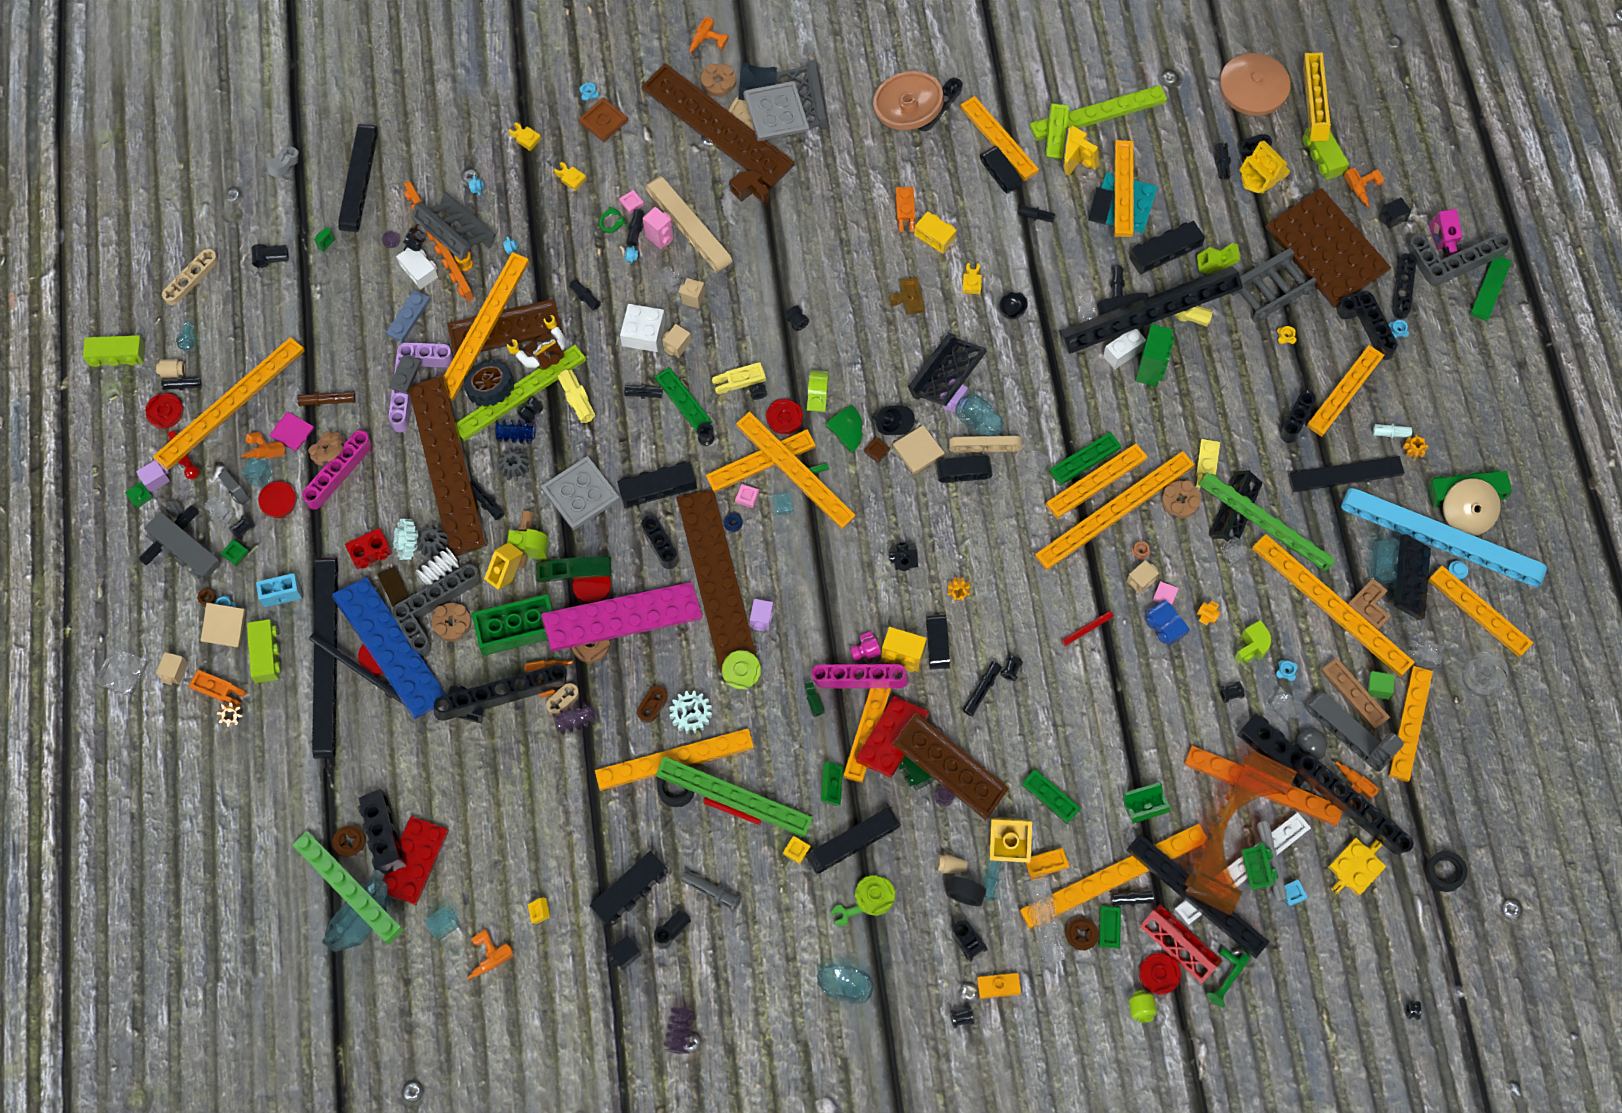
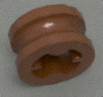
M203 589L199 592L197 599L206 608V603L214 604L217 596L211 589ZM209 595L211 599H207V601L205 602L203 598H207V596Z

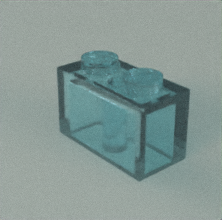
M1395 538L1374 542L1371 577L1381 584L1396 582L1400 542Z

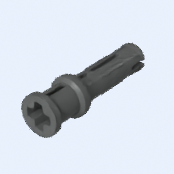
M689 870L684 873L681 882L713 898L716 904H722L730 908L731 912L737 909L742 899V896H736L727 891L726 887L715 886Z

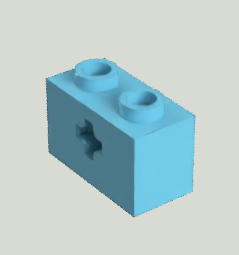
M295 573L256 582L258 598L264 608L303 599L300 581Z

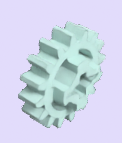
M400 519L398 528L394 530L393 547L396 548V552H398L397 557L400 560H411V557L414 556L413 551L417 549L418 532L415 530L412 519Z
M685 691V696L678 694L679 700L673 699L672 703L674 706L669 708L670 712H672L669 714L670 719H674L672 722L673 726L679 725V731H682L684 728L686 734L690 730H693L694 734H696L697 728L703 731V724L709 725L707 718H712V713L709 712L712 710V706L708 705L709 699L703 700L702 693L696 696V691H693L692 695H689L688 691ZM701 705L704 709V714L699 711ZM678 710L683 714L681 720L678 717Z

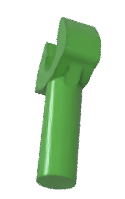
M840 904L833 908L831 915L841 913L843 918L836 920L834 925L843 927L848 924L849 917L863 911L858 906L845 909Z

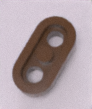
M654 686L648 691L637 709L638 718L642 722L650 723L656 719L668 700L665 688ZM660 695L662 696V698L660 700H656L655 696ZM646 711L651 712L649 716L644 715Z

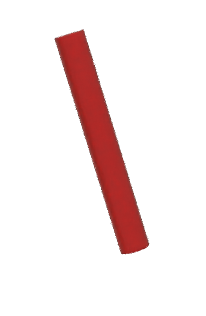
M1112 612L1104 613L1061 640L1062 644L1066 647L1114 617Z
M705 797L703 804L757 825L761 823V820Z

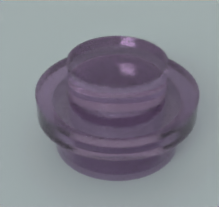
M387 231L382 237V243L387 248H395L400 243V237L394 231Z
M944 786L939 787L934 795L935 801L940 806L951 805L955 797Z

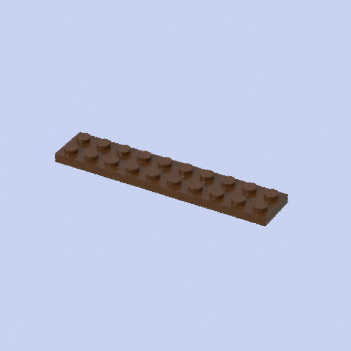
M666 63L641 86L644 92L745 170L761 174L763 183L770 189L795 165L792 159L767 140L758 141L754 130Z
M441 375L411 386L409 393L443 531L447 534V537H445L448 540L447 548L457 557L486 547L487 542L446 379Z
M712 489L679 496L677 497V502L719 670L722 673V663L732 652L743 650L754 654L756 658L757 656L715 493Z

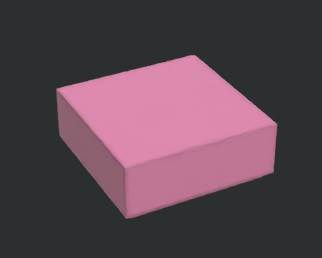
M634 190L619 198V202L629 214L633 213L634 209L644 206V202Z
M741 484L735 503L753 508L759 495V489Z
M1160 581L1153 600L1161 603L1166 599L1172 605L1179 588Z

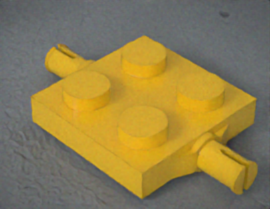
M1354 838L1328 866L1339 880L1331 890H1335L1334 893L1339 894L1345 886L1350 888L1357 896L1361 895L1387 867L1375 854L1382 847V844L1375 840L1368 848L1357 838Z

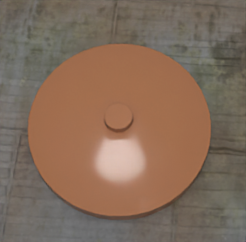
M1258 53L1242 54L1230 60L1225 65L1219 82L1220 92L1226 103L1236 111L1252 116L1267 115L1278 110L1287 100L1291 86L1290 77L1282 64L1270 56Z
M920 71L902 72L888 78L879 86L873 99L877 118L887 127L896 130H912L928 124L939 114L944 102L942 87L938 80Z

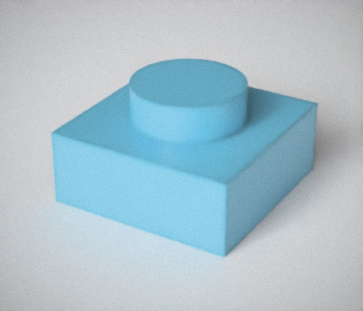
M1299 879L1284 885L1287 893L1285 902L1288 908L1308 899Z

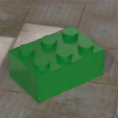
M1151 324L1135 382L1157 387L1158 382L1163 381L1175 337H1172L1174 329Z

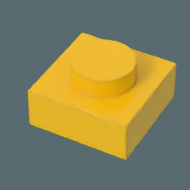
M793 836L783 851V855L800 865L811 846Z
M539 898L528 904L531 924H539L550 918L547 898Z

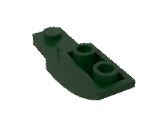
M611 557L565 558L536 563V581L539 583L612 576Z

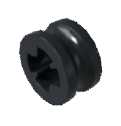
M764 384L751 386L749 388L750 393H752L751 398L754 400L765 398L767 396L766 386Z
M1408 1000L1406 1005L1407 1019L1414 1017L1416 1020H1420V1001L1413 1003L1412 1000Z

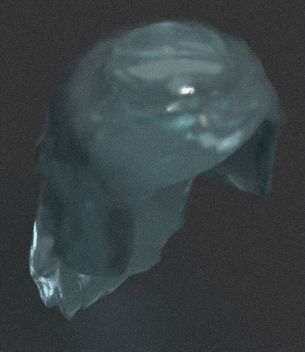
M967 395L958 402L956 408L957 416L962 423L984 436L999 435L1003 430V417L998 415L987 400L982 399L981 396Z
M829 964L828 966H823L822 970L818 972L817 984L821 987L822 992L833 999L845 1001L849 1004H863L872 995L873 980L863 970L853 966Z

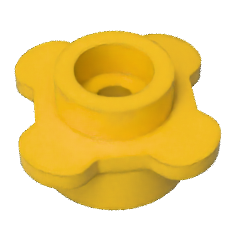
M1285 326L1278 328V342L1280 344H1294L1296 342L1294 337L1295 329L1293 327Z

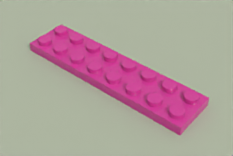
M692 582L542 613L541 618L550 651L553 652L701 620L702 614Z

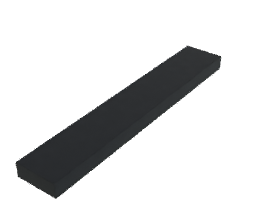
M1400 456L1292 472L1289 473L1288 477L1292 492L1294 493L1403 476L1405 472Z

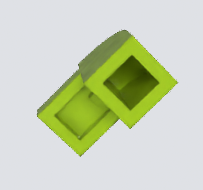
M1231 243L1220 251L1209 247L1197 255L1199 271L1211 274L1240 261L1238 244Z
M811 369L808 384L807 410L826 412L829 371Z
M527 529V532L509 530L507 543L509 542L520 551L526 552L528 558L547 560L550 541L546 534L532 529Z
M1259 620L1244 629L1241 635L1248 646L1237 652L1235 660L1238 664L1244 661L1248 663L1255 657L1260 661L1266 655L1271 645V635L1263 622Z

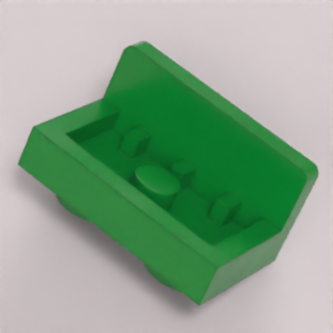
M1161 782L1149 784L1148 786L1130 790L1123 794L1124 807L1132 823L1171 812V807L1163 794Z
M1263 842L1260 843V846L1241 850L1251 890L1276 886L1275 879H1278L1276 868L1271 865L1270 859H1273L1271 848L1267 847Z

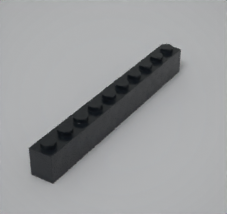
M1230 266L1060 330L1059 333L1063 346L1071 354L1241 290L1243 285L1239 271Z

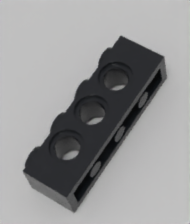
M1256 713L1244 725L1237 736L1295 786L1300 788L1305 780L1294 771V765L1290 763V759L1297 760L1305 756V754L1300 751L1297 744L1289 742L1280 730L1274 729L1269 725L1265 717L1259 716ZM1259 733L1266 734L1268 739H1262ZM1274 746L1281 747L1283 752H1277ZM1303 761V767L1308 770V764Z
M381 789L359 797L360 806H358V810L364 818L363 829L369 838L367 845L373 854L372 865L374 869L386 875L407 866L388 795Z

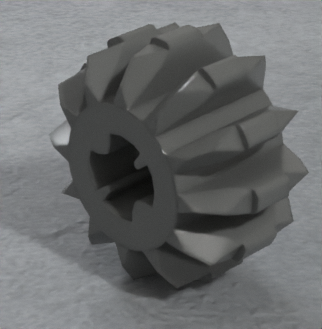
M509 449L508 454L502 452L503 458H498L499 464L497 466L498 471H501V476L506 477L509 481L512 477H514L515 481L518 480V476L524 478V472L529 471L528 465L530 464L529 460L526 459V454H520L518 449L514 453L511 449Z
M432 525L428 529L424 526V532L418 531L417 550L421 551L423 556L428 554L432 559L434 554L439 557L440 551L446 552L445 546H447L448 540L445 537H447V534L443 532L441 527L436 529Z

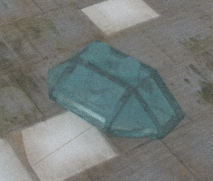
M373 876L361 886L387 912V884ZM345 902L329 922L322 943L334 952L359 946L373 929Z

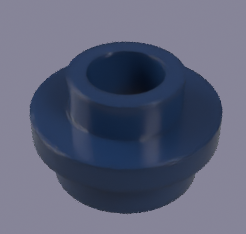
M731 513L725 517L724 526L728 531L736 532L742 528L743 520L740 515ZM732 521H735L737 523L734 526L730 525Z

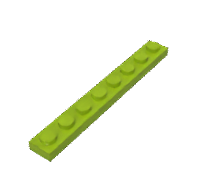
M1161 85L1076 109L1068 112L1067 127L1074 126L1079 129L1166 103L1167 97ZM1049 118L1030 123L1029 128L1035 141L1047 138Z
M574 344L563 352L565 356L560 359L558 364L551 365L545 370L538 368L514 384V390L510 392L511 395L504 398L503 402H498L494 406H481L458 421L457 427L461 439L465 442L525 402L529 397L534 396L558 380L557 376L566 369L573 370L585 362L586 357Z

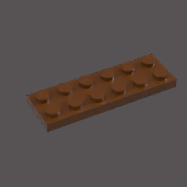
M555 299L503 310L481 352L506 347L507 344L509 346L513 345L512 339L516 340L518 344L536 340L552 330L548 329L544 323V318L548 323L553 320L550 315L554 316L557 322L556 327H559L562 332ZM476 317L447 323L454 357Z
M917 713L911 717L892 744L984 820L991 816L1009 789Z

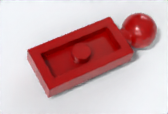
M174 430L167 433L170 438L167 442H170L177 436ZM186 454L178 461V464L185 466V477L194 480L198 478L200 471L197 466L192 464L188 454Z

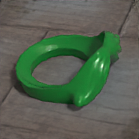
M609 207V210L603 213L599 220L600 228L606 233H614L621 226H626L624 216L621 215L620 211ZM613 214L619 215L620 218H618L612 228L607 229L603 226L605 217Z

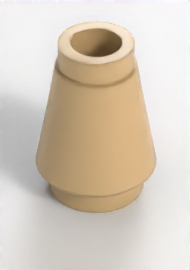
M944 853V855L938 856L937 871H941L942 874L966 873L967 861Z

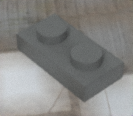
M403 355L389 385L390 390L408 395L421 366V360Z

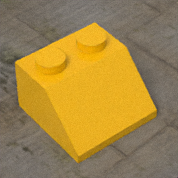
M992 817L990 860L1031 863L1032 819Z

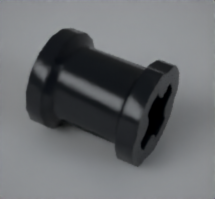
M702 423L698 426V441L703 446H709L714 442V429L711 424Z
M242 515L241 519L233 527H229V530L241 540L242 536L249 529L254 528V525Z
M1007 656L1005 668L1001 671L1000 675L1007 680L1016 681L1018 669L1022 666L1023 661L1015 656Z
M1239 681L1235 682L1234 685L1219 687V693L1224 703H1228L1229 700L1238 697L1242 699L1245 696L1244 689Z
M971 1006L958 1011L950 1010L954 1029L964 1024H975Z

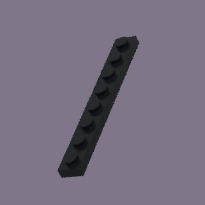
M1139 834L1127 848V852L1255 959L1269 944L1270 941L1144 836Z

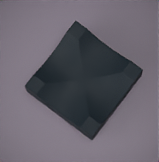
M743 62L738 100L745 101L743 93L746 90L775 85L777 68L756 67Z

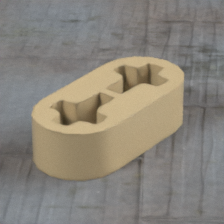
M571 683L565 684L551 696L546 703L549 714L559 716L579 698L577 686ZM567 690H569V691L574 690V691H573L574 695H573V696H571V695H568V696H567L566 691H567ZM553 703H554V704H558V703H559V709H558V710H557L556 708L552 709V704H553Z

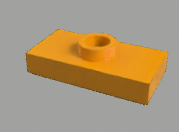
M1063 848L1031 856V863L1025 862L1030 879L1069 869Z
M1018 973L977 977L979 999L1021 995Z

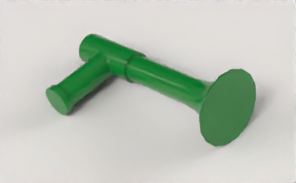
M1224 947L1219 955L1233 963L1234 966L1219 989L1214 993H1207L1208 999L1219 1007H1225L1223 1000L1226 992L1250 960L1248 955L1242 954L1238 958Z

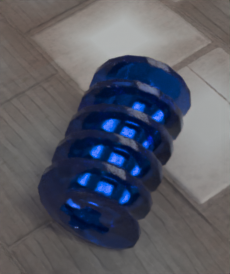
M497 419L495 427L497 442H502L504 439L505 443H509L511 439L512 443H516L519 440V443L523 444L526 440L527 444H531L535 439V421L529 426L526 420L524 426H522L520 420L514 425L511 419L509 425H507L506 419H503L502 424H499Z

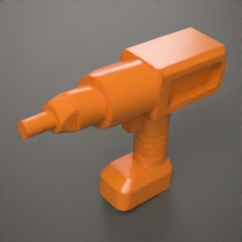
M704 17L697 28L688 52L691 54L698 45L702 44L704 39L709 40L710 38L718 40L717 47L723 50L729 40V36L713 32L714 21L709 17Z
M1350 168L1344 174L1350 189L1369 208V200L1364 187L1371 180L1377 186L1384 183V178L1379 169L1373 170L1372 173L1360 177L1356 168Z
M260 432L246 435L245 441L248 444L258 443L259 446L246 452V454H242V458L270 459L284 456L285 445L283 443L274 442L268 444Z
M541 660L525 663L524 670L527 673L558 664L566 667L568 664H573V660ZM552 690L541 693L539 697L553 696L556 692Z
M1338 761L1335 763L1340 771L1346 775L1345 778L1352 783L1351 788L1358 794L1362 793L1369 800L1377 795L1379 788L1364 775L1361 776L1354 769L1351 770L1346 765H1341ZM1351 800V801H1350V805H1351V807H1352L1353 804H1354V801Z
M484 929L471 940L477 946L484 943L487 949L485 953L487 958L479 963L480 965L467 978L470 980L474 976L477 977L484 972L487 973L493 968L499 967L514 956L512 948L505 943L496 949L489 933Z

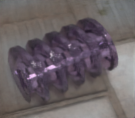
M582 703L581 710L575 705L574 712L567 708L566 715L560 710L559 717L552 713L557 731H560L563 736L566 735V729L573 733V726L579 731L581 730V724L588 728L589 721L593 726L596 725L591 703L589 707Z
M671 1008L670 1011L674 1016H670L669 1021L673 1024L667 1026V1029L671 1032L666 1033V1038L669 1041L664 1042V1046L669 1049L664 1050L675 1054H689V1051L684 1049V1046L691 1045L686 1038L693 1035L687 1032V1030L694 1029V1026L689 1024V1021H694L696 1018L691 1016V1013H693L691 1010Z

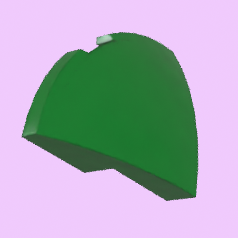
M853 405L848 406L826 423V428L837 436L839 442L852 454L856 451L862 440V419Z

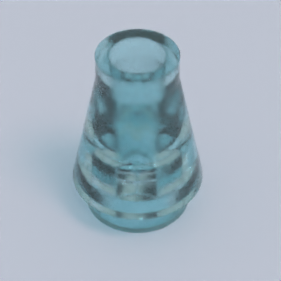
M190 322L183 323L176 339L177 346L182 350H190L195 345L194 325Z

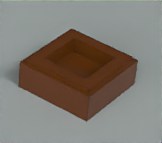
M877 437L864 449V453L877 463L890 451V447Z

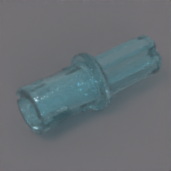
M989 860L987 874L983 879L985 881L984 887L987 889L984 897L985 900H994L996 886L1000 881L998 876L1001 861Z

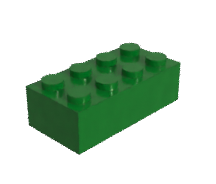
M548 594L473 612V622L482 655L486 656L546 641L547 636L541 614L553 611Z

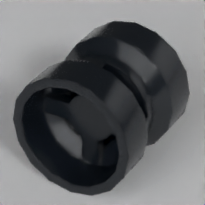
M793 306L785 313V318L788 322L792 323V328L795 331L804 329L810 322L808 317L802 314L803 310L800 306Z
M529 397L525 402V406L520 407L517 413L524 421L532 423L535 415L540 414L543 407L535 399Z

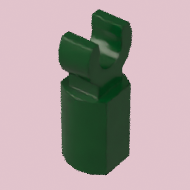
M812 681L804 683V688L808 695L807 702L813 717L824 714L823 704L819 694L815 692Z

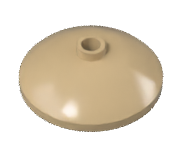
M1472 478L1462 480L1452 486L1445 496L1443 502L1444 518L1450 527L1473 536L1480 535L1488 531L1497 521L1501 507L1500 498L1493 486L1483 480ZM1478 505L1479 510L1475 512L1474 507Z

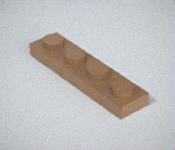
M1335 658L1322 668L1321 673L1373 731L1389 720V715L1338 658Z

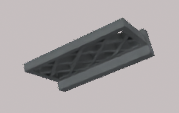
M815 60L809 61L808 66L778 72L776 75L777 84L782 83L780 78L787 76L791 78L789 82L797 81L801 83L797 91L799 96L803 98L801 101L802 107L807 100L813 103L809 109L803 107L804 112H806V119L809 115L816 119L815 122L808 123L809 129L820 126L821 129L829 128ZM807 72L804 80L798 78L800 73ZM804 86L810 88L806 95L800 92Z

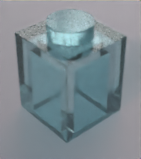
M253 458L249 459L242 472L247 483L262 489L273 474L266 463Z
M445 907L424 920V923L438 942L458 928V925L455 923L458 918L452 910L447 911Z

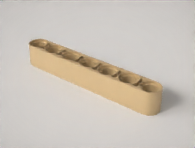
M662 176L645 185L652 199L671 217V221L715 272L718 273L733 263L729 253Z

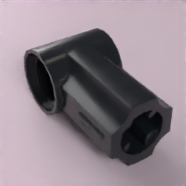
M256 244L251 247L252 265L254 267L264 268L269 263L289 260L286 245L267 247L264 244Z
M678 909L662 926L655 929L654 942L658 948H668L672 941L691 923V920L683 911ZM663 933L669 936L665 941L658 939V936Z

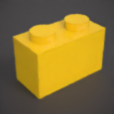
M927 211L915 225L914 236L944 254L955 241L957 230L953 225L945 223L937 215Z
M509 542L496 549L484 580L498 590L511 583L523 552Z

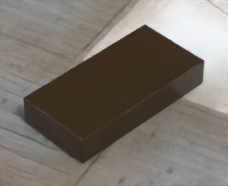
M395 566L377 574L392 607L409 597Z

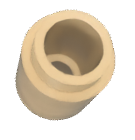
M161 359L156 364V372L160 374L161 378H178L185 375V362L179 359Z

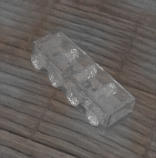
M1042 876L1024 880L1041 962L1047 964L1065 960L1066 956L1048 877Z

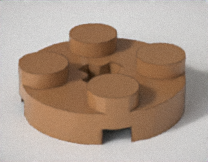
M708 64L701 75L702 87L709 95L714 97H723L730 90L732 92L736 85V76L733 68L724 64ZM721 78L723 80H720L719 83H717L715 79Z
M326 431L321 436V439L309 448L310 458L317 465H324L322 462L325 460L328 462L332 461L342 451L343 446L341 444L342 442L345 443V439L338 432L331 433Z
M1188 480L1172 482L1165 488L1162 496V505L1165 511L1170 515L1177 516V518H1188L1194 515L1201 501L1198 489ZM1179 496L1185 498L1184 503H1182L1181 501H1177L1176 499H1178Z
M447 603L435 609L431 624L437 636L441 637L444 641L453 642L460 640L466 632L468 633L471 628V617L463 605ZM450 618L457 620L453 623V626H449L446 623Z
M609 639L595 642L593 647H587V644L571 648L579 660L592 664L603 659L611 646Z

